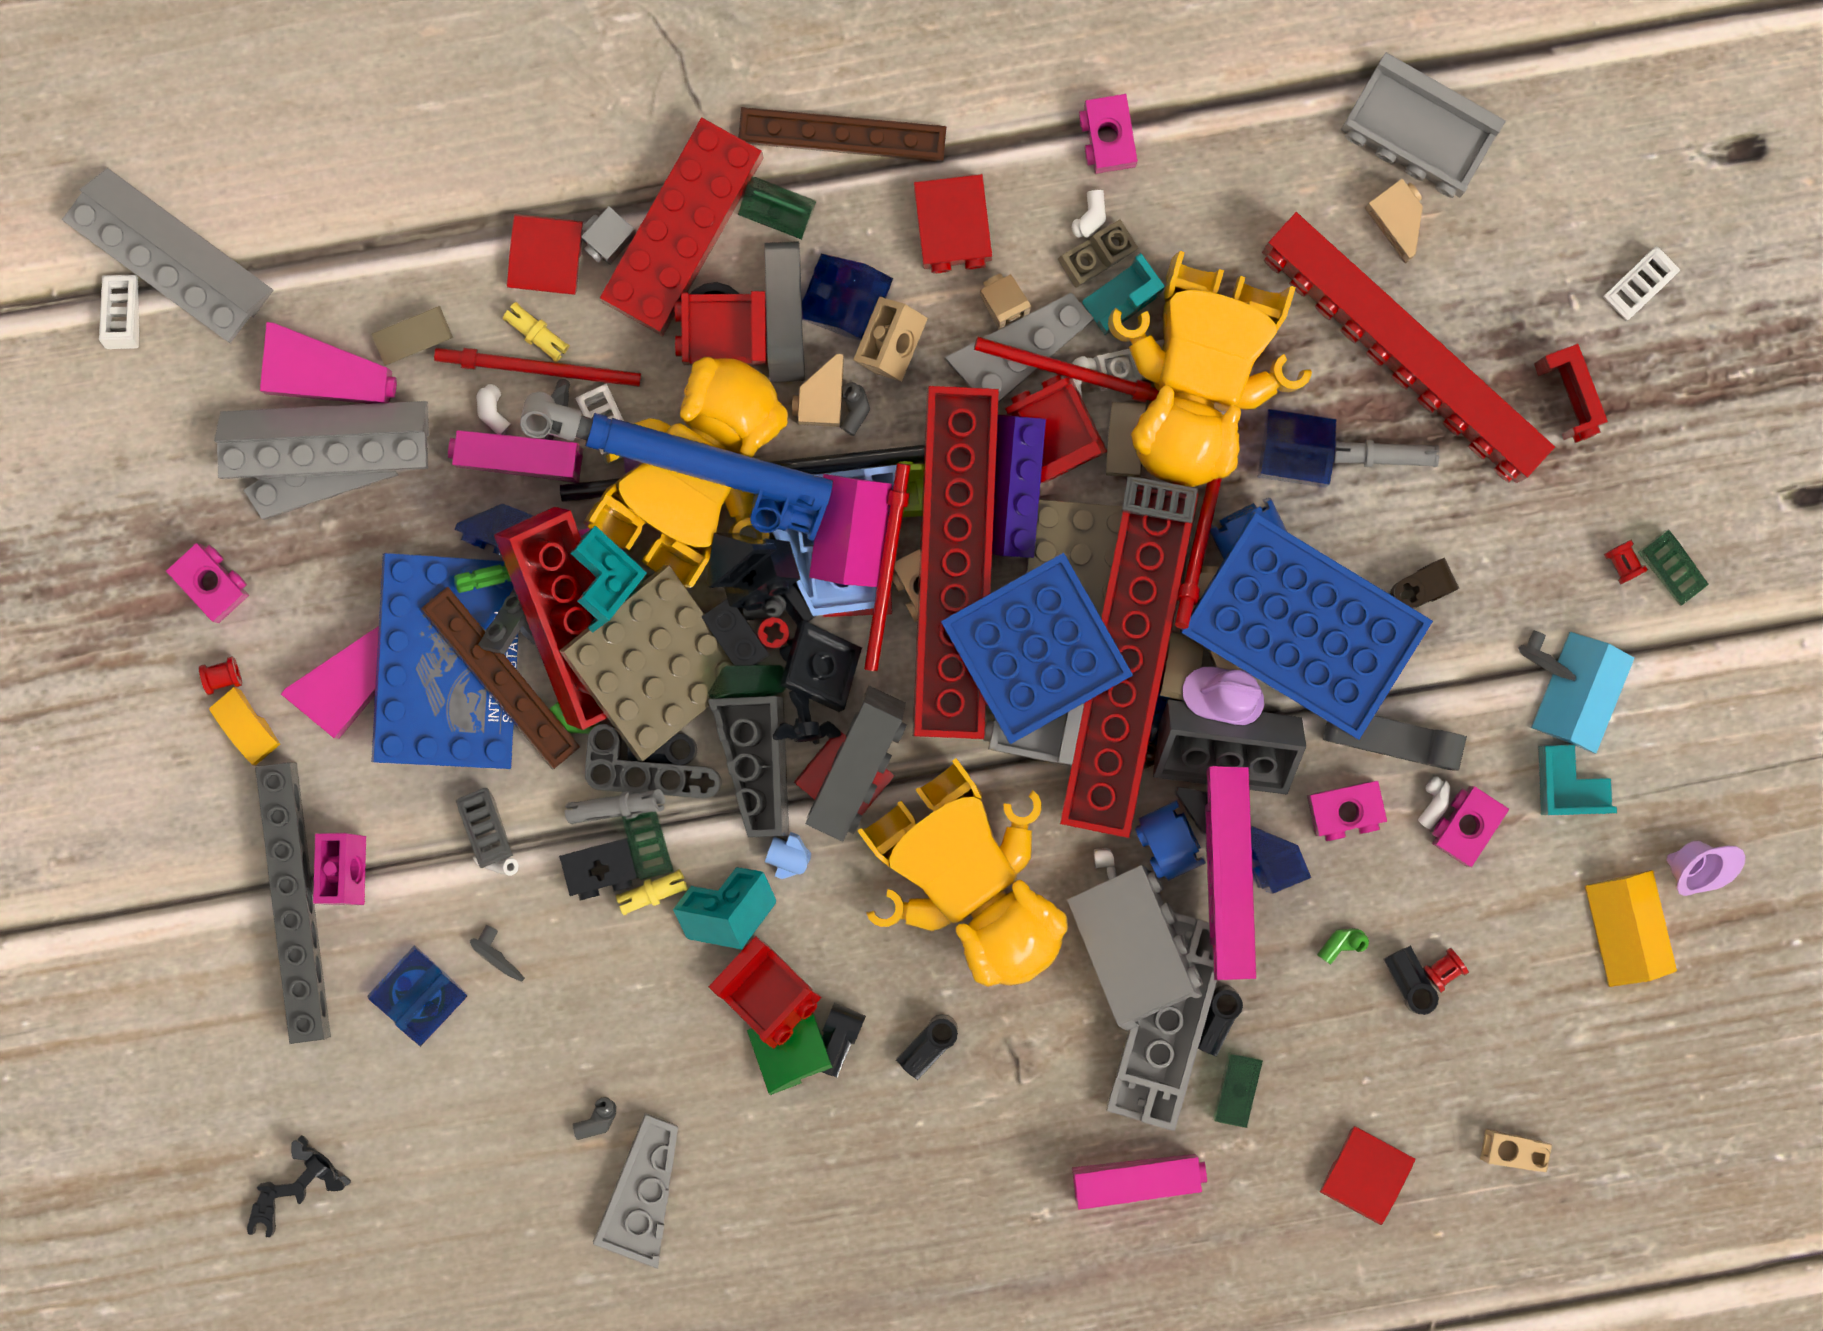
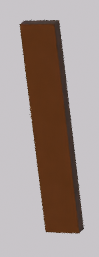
M741 107L738 138L751 145L943 162L947 126Z
M449 587L444 588L420 608L424 616L551 769H555L580 748L579 744L504 654L483 650L479 646V642L485 634L484 629Z

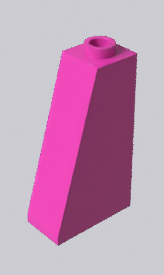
M266 322L260 391L264 394L365 404L389 403L390 397L395 398L397 378L392 377V371L387 367L278 324Z
M457 430L456 438H450L448 458L453 459L452 465L456 468L579 483L584 449L574 442Z
M379 626L285 688L281 693L283 697L333 738L340 739L375 697Z
M1196 1154L1072 1167L1075 1201L1078 1210L1202 1192L1201 1183H1207L1205 1162H1199Z

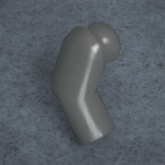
M850 382L842 389V395L849 413L840 428L854 436L868 415L870 405L864 388L861 385Z
M781 595L774 596L767 600L765 606L761 609L746 611L743 608L744 617L746 620L777 618L785 610L786 601Z
M606 1097L598 1099L590 1119L573 1123L576 1140L600 1135L609 1130L616 1116V1105L612 1100Z

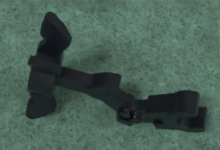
M794 638L787 640L788 646L779 649L780 655L786 662ZM794 691L789 692L790 699L797 709L798 718L795 719L794 726L786 722L780 724L773 734L774 740L789 738L795 742L813 741V744L816 745L820 743L819 739L824 738L826 735L828 738L841 736V731L830 721L824 722L819 726V722L811 720L809 698Z
M301 1135L298 1140H294L291 1143V1153L293 1159L304 1160L307 1169L294 1183L274 1185L271 1182H265L257 1187L261 1193L257 1202L252 1206L247 1225L248 1234L253 1235L256 1232L257 1223L261 1222L266 1226V1237L270 1238L276 1231L275 1199L295 1195L297 1204H301L306 1197V1187L315 1177L325 1180L327 1191H341L351 1183V1180L345 1175L339 1177L338 1170L328 1158L316 1151L315 1148L307 1147L309 1141L305 1136Z

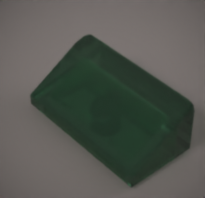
M752 177L747 185L738 215L802 240L816 201L757 177Z
M725 666L708 692L709 698L769 697L782 693L786 690L785 687L780 686L784 673L783 666Z
M1231 1052L1228 1053L1213 1116L1215 1122L1247 1128L1263 1060Z

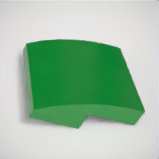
M814 1013L804 1020L801 1019L792 1029L793 1034L784 1044L777 1045L775 1048L764 1043L752 1028L747 1030L769 1095L802 1083L801 1079L833 1068Z

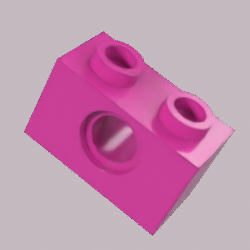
M1121 94L1085 100L1084 111H1079V119L1082 132L1088 131L1090 144L1085 145L1087 165H1094L1095 174L1135 168L1138 160L1127 95ZM1103 127H1110L1115 130L1117 138L1112 142H1104L1099 138L1098 131Z
M196 543L166 572L212 622L220 623L250 596L243 589L247 584L234 570L230 573L227 572L220 564L224 560L214 547L209 544L205 548L204 545ZM213 571L218 577V583L214 589L207 591L203 586V578L207 573Z
M1370 781L1307 795L1315 835H1324L1325 841L1345 838V831L1355 828L1359 829V834L1380 830L1379 823L1387 822L1379 781ZM1345 802H1351L1356 808V816L1349 822L1343 821L1339 816V808Z
M1469 786L1467 791L1462 788L1451 803V806L1455 808L1448 820L1443 817L1432 832V835L1436 837L1432 844L1466 867L1474 865L1509 811V808L1475 786ZM1465 815H1471L1476 822L1475 830L1468 835L1464 834L1459 827L1460 820Z
M348 833L315 834L314 904H365L366 836Z

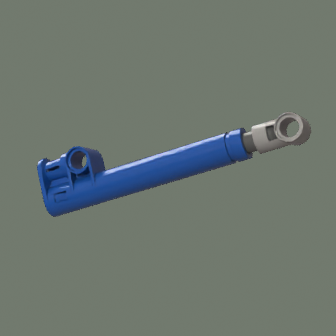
M544 392L531 393L524 402L520 426L522 431L530 437L541 438L549 434L574 441L575 437L586 440L585 446L589 448L603 449V452L752 493L754 495L750 521L756 530L770 533L777 529L783 531L792 529L806 533L808 540L813 541L816 537L829 502L833 480L615 418L608 419V416L594 413L592 418L582 416V411L556 404L554 399Z

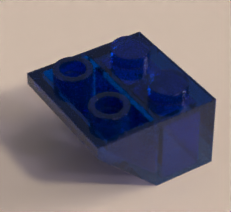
M821 253L806 294L802 299V320L845 337L861 341L878 298H886L893 278L867 264Z
M1268 409L1257 477L1323 488L1329 486L1335 455L1337 419Z
M502 503L458 522L454 530L463 534L461 537L462 541L481 549H485L486 544L495 547L493 553L502 557L494 534L529 519L533 515Z
M1251 826L1252 859L1256 866L1252 868L1258 888H1265L1266 892L1274 894L1311 878L1298 845Z

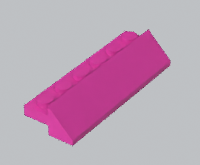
M1212 766L1207 768L1208 804L1205 805L1209 936L1210 945H1213L1214 980L1256 979L1249 767Z

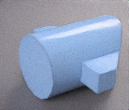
M790 832L787 841L774 836L765 863L778 867L775 877L785 879L805 872L811 859V852L805 847L798 834Z

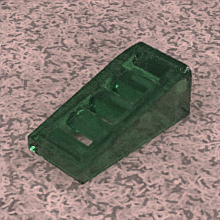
M1669 529L1663 531L1638 551L1639 555L1680 606L1684 605L1709 585ZM1667 545L1670 550L1657 559L1654 554ZM1673 556H1676L1679 561L1665 570L1662 565ZM1684 566L1687 572L1673 581L1670 576ZM1690 577H1693L1696 582L1681 593L1678 587Z
M658 812L638 814L636 818L630 819L622 816L640 880L673 872L674 869ZM651 817L652 824L634 828L633 821ZM655 831L656 837L637 841L636 835ZM654 844L659 845L660 850L641 855L640 848ZM659 857L663 858V864L649 868L644 867L643 862Z

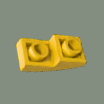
M233 687L209 708L225 734L251 765L256 766L280 745L266 720L256 715L240 689Z

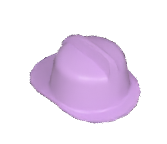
M1202 667L1189 674L1182 687L1183 699L1187 707L1196 715L1206 719L1233 725H1247L1253 723L1261 715L1264 708V695L1260 686L1251 674L1243 670Z
M1691 841L1679 851L1669 854L1666 860L1671 866L1674 878L1677 880L1676 888L1678 893L1688 896L1716 890L1732 882L1745 865V854L1737 846L1713 848L1701 841Z

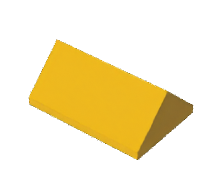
M1653 870L1585 885L1609 987L1648 982L1677 972Z

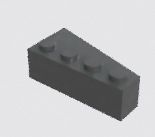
M869 685L863 696L862 707L853 717L846 734L847 738L838 749L831 766L832 769L827 773L805 823L842 842L848 832L855 833L862 818V815L857 812L862 802L870 803L877 788V785L872 783L877 771L882 774L885 772L892 757L887 751L892 741L899 743L907 724L902 722L906 702Z
M784 697L708 699L717 724L720 742H722L727 759L728 771L736 790L735 795L747 836H789L785 739H773V734L777 727L785 722Z

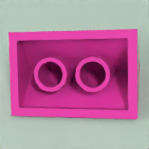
M823 474V478L833 480L828 505L814 539L809 578L844 585L877 587L890 506L887 504L889 490H892L893 484Z

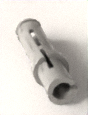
M1366 440L1365 443L1334 441L1333 454L1335 456H1333V463H1362L1364 467H1372L1373 464L1438 467L1439 455H1436V453H1439V446L1374 443L1373 440Z
M660 789L641 793H633L631 790L622 792L621 795L614 797L568 802L565 807L573 809L565 810V817L570 824L626 816L627 819L636 818L638 814L663 811L664 806L657 804H665V797Z

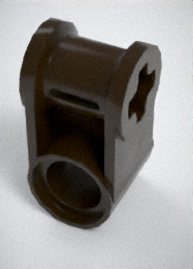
M1444 557L1396 583L1390 590V595L1415 609L1429 601L1433 602L1460 588ZM1404 588L1414 591L1415 595L1410 598L1411 601L1401 598L1400 594L1404 592Z

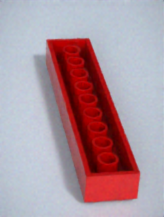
M1295 212L1267 243L1262 251L1266 256L1264 262L1278 274L1283 271L1291 279L1289 284L1296 287L1295 291L1303 297L1308 294L1316 301L1315 308L1326 319L1330 320L1333 317L1343 326L1340 331L1350 341L1356 343L1359 340L1368 349L1366 354L1374 363L1379 366L1385 364L1394 373L1391 377L1397 384L1406 390L1409 387L1419 395L1417 401L1431 413L1436 410L1445 419L1442 423L1450 432L1456 436L1461 433L1471 442L1468 447L1481 459L1489 458L1496 465L1494 471L1508 483L1511 480L1518 483L1528 478L1555 448L1547 438L1300 214Z
M928 386L912 736L984 739L986 702L942 626L941 621L990 594L999 389Z
M1137 486L1134 504L1136 506H1141L1144 487ZM1151 489L1148 508L1155 509L1157 489ZM1165 491L1163 511H1169L1172 492ZM1179 493L1176 513L1183 514L1186 494ZM1197 494V498H1196L1194 516H1195V511H1196L1197 502H1198V494ZM1125 512L1122 514L1101 619L1133 676L1084 703L1060 821L1062 825L1130 838L1193 522L1186 523Z

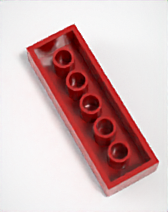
M701 117L602 292L600 299L603 304L663 337L675 316V301H681V292H688L760 166L764 158L762 150Z
M554 506L494 534V537L565 721L570 726L584 730L607 717L559 650L583 632L595 619L577 601L596 577L570 554L582 540L571 510Z

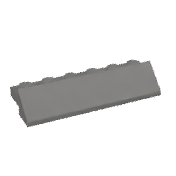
M108 168L79 189L82 193L62 219L230 344L251 316L254 318L274 291Z
M428 402L220 411L214 439L217 443L218 478L272 479L396 472V470L428 469Z
M1175 912L1177 921L1172 924L1176 934H1182L1188 945L1190 953L1186 954V958L1190 967L1195 966L1201 976L1203 985L1199 986L1202 996L1197 999L1189 997L1138 1020L1139 1026L1128 1030L1106 1109L1109 1112L1172 1131L1176 1129L1217 980H1214L1213 945H1210L1209 922Z

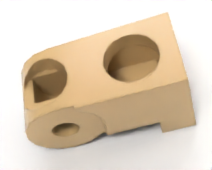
M1486 1129L1480 1160L1488 1164L1547 1172L1552 1144Z

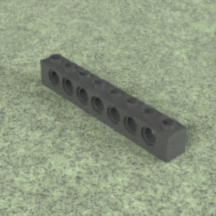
M291 762L255 767L289 1044L324 1040L331 1037L315 904L313 903V888L297 763Z

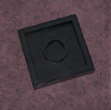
M803 620L797 625L780 686L837 712H841L846 707L862 647Z

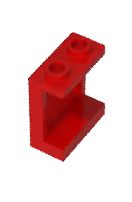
M983 174L914 182L923 268H931V273L937 274L952 271L951 266L965 264V269L968 270L986 267V262L992 261V249Z
M751 291V294H689L688 292H681V301H675V322H681L682 336H675L676 357H682L683 365H693L694 362L703 357H711L713 359L731 358L745 362L748 365H767L765 291Z
M1579 344L1546 355L1535 362L1534 366L1538 376L1558 369L1578 420L1579 426L1573 427L1561 434L1563 440L1573 437L1574 442L1577 443L1601 433L1599 426L1607 423L1608 420Z
M1060 375L1042 382L1043 389L1032 395L1027 390L1012 397L1011 401L1013 404L1005 408L1008 415L1046 419L1041 483L1049 482L1107 453V449L1073 379H1062Z
M757 936L749 942L708 986L760 1036L759 1038L772 1048L784 1044L793 1034L792 1029L801 1019L804 1020L813 1014L817 1008L816 1003L822 998L767 943Z

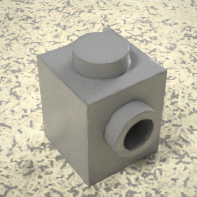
M608 206L599 217L595 214L586 222L582 228L585 233L581 238L587 244L584 251L599 263L604 259L608 264H611L632 241L636 231Z

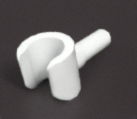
M1108 848L1094 849L1095 868L1106 867L1109 880L1117 877L1112 851Z

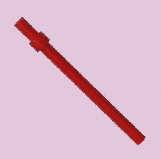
M977 337L974 345V350L1125 393L1131 395V399L1143 403L1146 400L1154 401L1159 393L1156 388L1151 387V383L1137 379L1136 382L981 337Z
M436 348L434 354V361L460 364L461 368L476 370V367L636 387H640L641 373L478 353V349L463 348V351Z
M897 463L893 490H889L887 500L890 509L864 669L869 671H878L904 507H908L910 493H907V485L911 465Z
M1222 478L1213 479L1206 485L1184 584L1180 585L1177 600L1180 603L1175 626L1181 629L1189 627L1193 605L1198 603L1200 594L1198 583Z

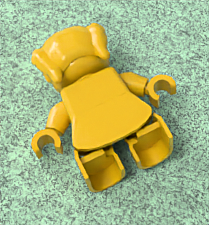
M1179 251L1172 257L1166 276L1163 310L1164 343L1162 349L1152 335L1147 337L1145 333L1150 323L1148 311L1137 317L1138 327L1136 330H1128L1121 323L1122 312L1115 308L1109 316L1108 326L1111 334L1116 339L1131 342L1132 345L1129 346V350L1138 372L1146 379L1155 382V388L1159 391L1157 398L1149 404L1147 410L1140 416L1136 427L1131 432L1133 447L1140 462L1151 475L1171 484L1196 487L1211 482L1213 479L1226 478L1237 468V457L1240 451L1238 422L1241 416V409H1256L1276 395L1277 389L1281 392H1292L1300 389L1309 382L1312 371L1311 369L1300 371L1296 381L1286 379L1282 373V366L1287 359L1282 354L1273 361L1269 373L1263 371L1249 376L1254 362L1286 319L1296 287L1290 286L1280 293L1268 292L1245 284L1246 277L1240 276L1237 278L1232 298L1216 294L1219 290L1224 270L1219 269L1216 272H1207L1181 264L1185 252Z
M703 357L693 363L688 383L684 389L685 397L680 407V417L687 426L681 423L669 425L654 418H647L632 423L753 457L760 447L769 443L787 426L788 412L782 403L778 401L776 390L771 381L752 366L737 359ZM614 454L606 455L607 463L618 459L620 456ZM642 462L615 484L606 488L599 502L595 503L583 522L589 529L597 526L619 548L626 551L631 549L645 523L661 532L660 538L652 543L642 562L655 572L663 565H670L685 588L694 586L710 559L712 549L710 545H712L714 533L717 531L720 510L724 501L730 517H735L736 519L728 533L740 534L741 529L748 526L755 531L756 539H769V533L760 532L751 524L754 494Z
M955 758L952 760L953 764L926 785L916 789V792L927 807L933 810L930 815L916 824L914 816L901 800L897 803L896 807L865 829L860 828L858 830L860 836L883 864L922 888L929 897L909 898V902H904L896 891L887 889L886 897L891 898L895 903L894 914L888 919L880 918L876 911L866 912L873 924L880 927L893 926L901 919H904L907 925L928 931L942 929L951 923H959L971 915L973 920L968 925L964 923L959 924L955 930L963 944L964 955L974 981L986 987L997 984L1010 986L1023 984L1031 981L1052 965L1060 951L1062 938L1068 929L1067 916L1063 911L1043 896L1030 890L1028 884L1024 881H1016L1017 874L1027 866L1031 859L1032 831L1028 830V826L1039 818L1042 811V802L1039 795L1032 790L1028 797L1032 799L1034 808L1030 815L1026 817L1016 816L1012 810V805L1003 803L1004 812L1011 821V827H1006L1002 843L999 846L993 837L991 826L981 801V791L959 760ZM1012 885L1013 891L1007 894L1004 890Z

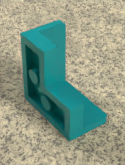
M1140 253L1135 256L1129 268L1085 298L1082 304L1092 315L1103 334L1107 335L1110 332L1108 319L1115 308L1122 312L1121 323H1123L1160 297L1165 285Z
M594 526L582 535V540L570 553L596 577L577 601L595 617L587 627L592 633L610 621L647 574L645 570L597 526Z
M1575 745L1538 746L1541 815L1617 813V806H1612L1611 778L1576 779Z
M736 867L718 891L690 886L673 911L687 939L742 950L776 904V898L764 872Z

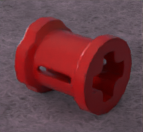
M1632 539L1604 554L1606 559L1612 561L1620 576L1618 579L1620 585L1648 570L1646 565H1641L1632 548L1634 545ZM1621 555L1625 556L1631 569H1627Z
M767 618L759 626V639L768 648H779L784 646L787 640H789L790 632L788 626L780 618ZM775 623L781 625L779 631L784 634L781 640L775 639L773 643L768 642L769 635L764 633L765 628H772Z
M233 656L227 657L226 662L207 667L205 664L199 666L200 679L207 695H212L214 690L230 685L242 686L240 670Z
M1452 948L1447 949V955L1433 965H1425L1423 967L1425 974L1440 993L1445 991V986L1459 975L1465 976L1469 973L1465 964Z

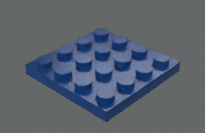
M1064 553L941 621L942 626L1009 744L1016 742L1133 676Z

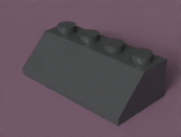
M1167 700L1159 723L1153 777L1207 784L1208 767H1249L1250 790L1287 795L1306 749L1302 717L1262 712L1253 723L1233 725L1198 716L1183 701Z

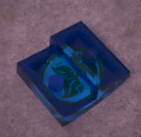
M414 945L368 994V999L390 1017L401 1031L421 1047L468 995L439 966Z

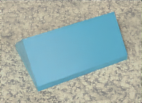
M1569 632L1558 662L1569 669L1577 678L1573 681L1552 674L1531 728L1596 754L1634 657L1609 643Z

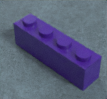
M998 415L992 554L1034 558L1046 419Z

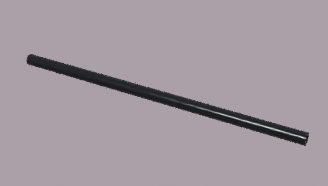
M924 445L771 461L770 463L809 474L889 466L903 461L918 463L924 462ZM621 478L560 485L561 501L601 498L606 488L615 484Z

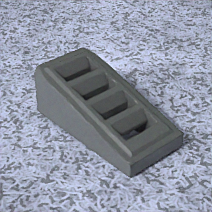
M1128 476L1122 511L1192 523L1198 488ZM1137 486L1144 487L1141 506L1134 505ZM1151 489L1158 490L1155 509L1148 508ZM1165 491L1172 492L1169 511L1162 510ZM1179 493L1186 494L1183 514L1176 513Z
M483 788L456 800L457 807L480 868L513 856L495 799L489 789ZM489 816L491 817V819L474 825V822L479 821ZM494 829L496 830L495 833H492L480 839L478 838L479 835H482ZM500 841V846L483 852L482 848Z

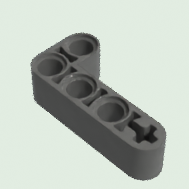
M799 241L765 243L767 356L770 381H805Z
M1377 716L1373 717L1359 740L1328 721L1323 740L1452 771L1460 770L1467 736L1428 729Z
M607 724L597 725L589 732L585 779L588 785L594 789L617 792L632 790L633 793L660 789L667 796L711 798L717 795L721 789V777L712 768L620 760L622 739L614 726ZM602 730L610 731L614 737L613 745L607 750L600 749L596 744V737ZM601 764L606 765L611 771L610 780L603 785L598 784L593 778L594 769ZM634 767L641 768L646 776L645 782L640 787H633L627 779L628 772ZM668 770H674L680 776V784L674 790H668L662 784V776ZM686 771H692L690 778L701 779L704 773H709V779L715 781L714 787H708L707 793H703L701 786L689 785L691 792H685L684 790L688 782Z

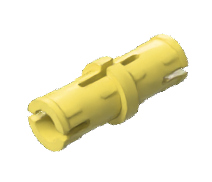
M513 303L510 308L515 315L507 310L502 319L526 337L525 341L528 344L532 345L534 343L550 356L554 362H558L562 358L559 351L565 354L570 345L546 328L547 323L542 319L538 321L524 310L519 303Z
M679 869L654 881L647 879L643 881L644 885L615 895L617 902L620 904L632 900L627 904L619 906L622 914L627 915V913L651 903L653 906L660 904L661 899L687 891L688 887L684 880L671 885L684 879L681 870Z

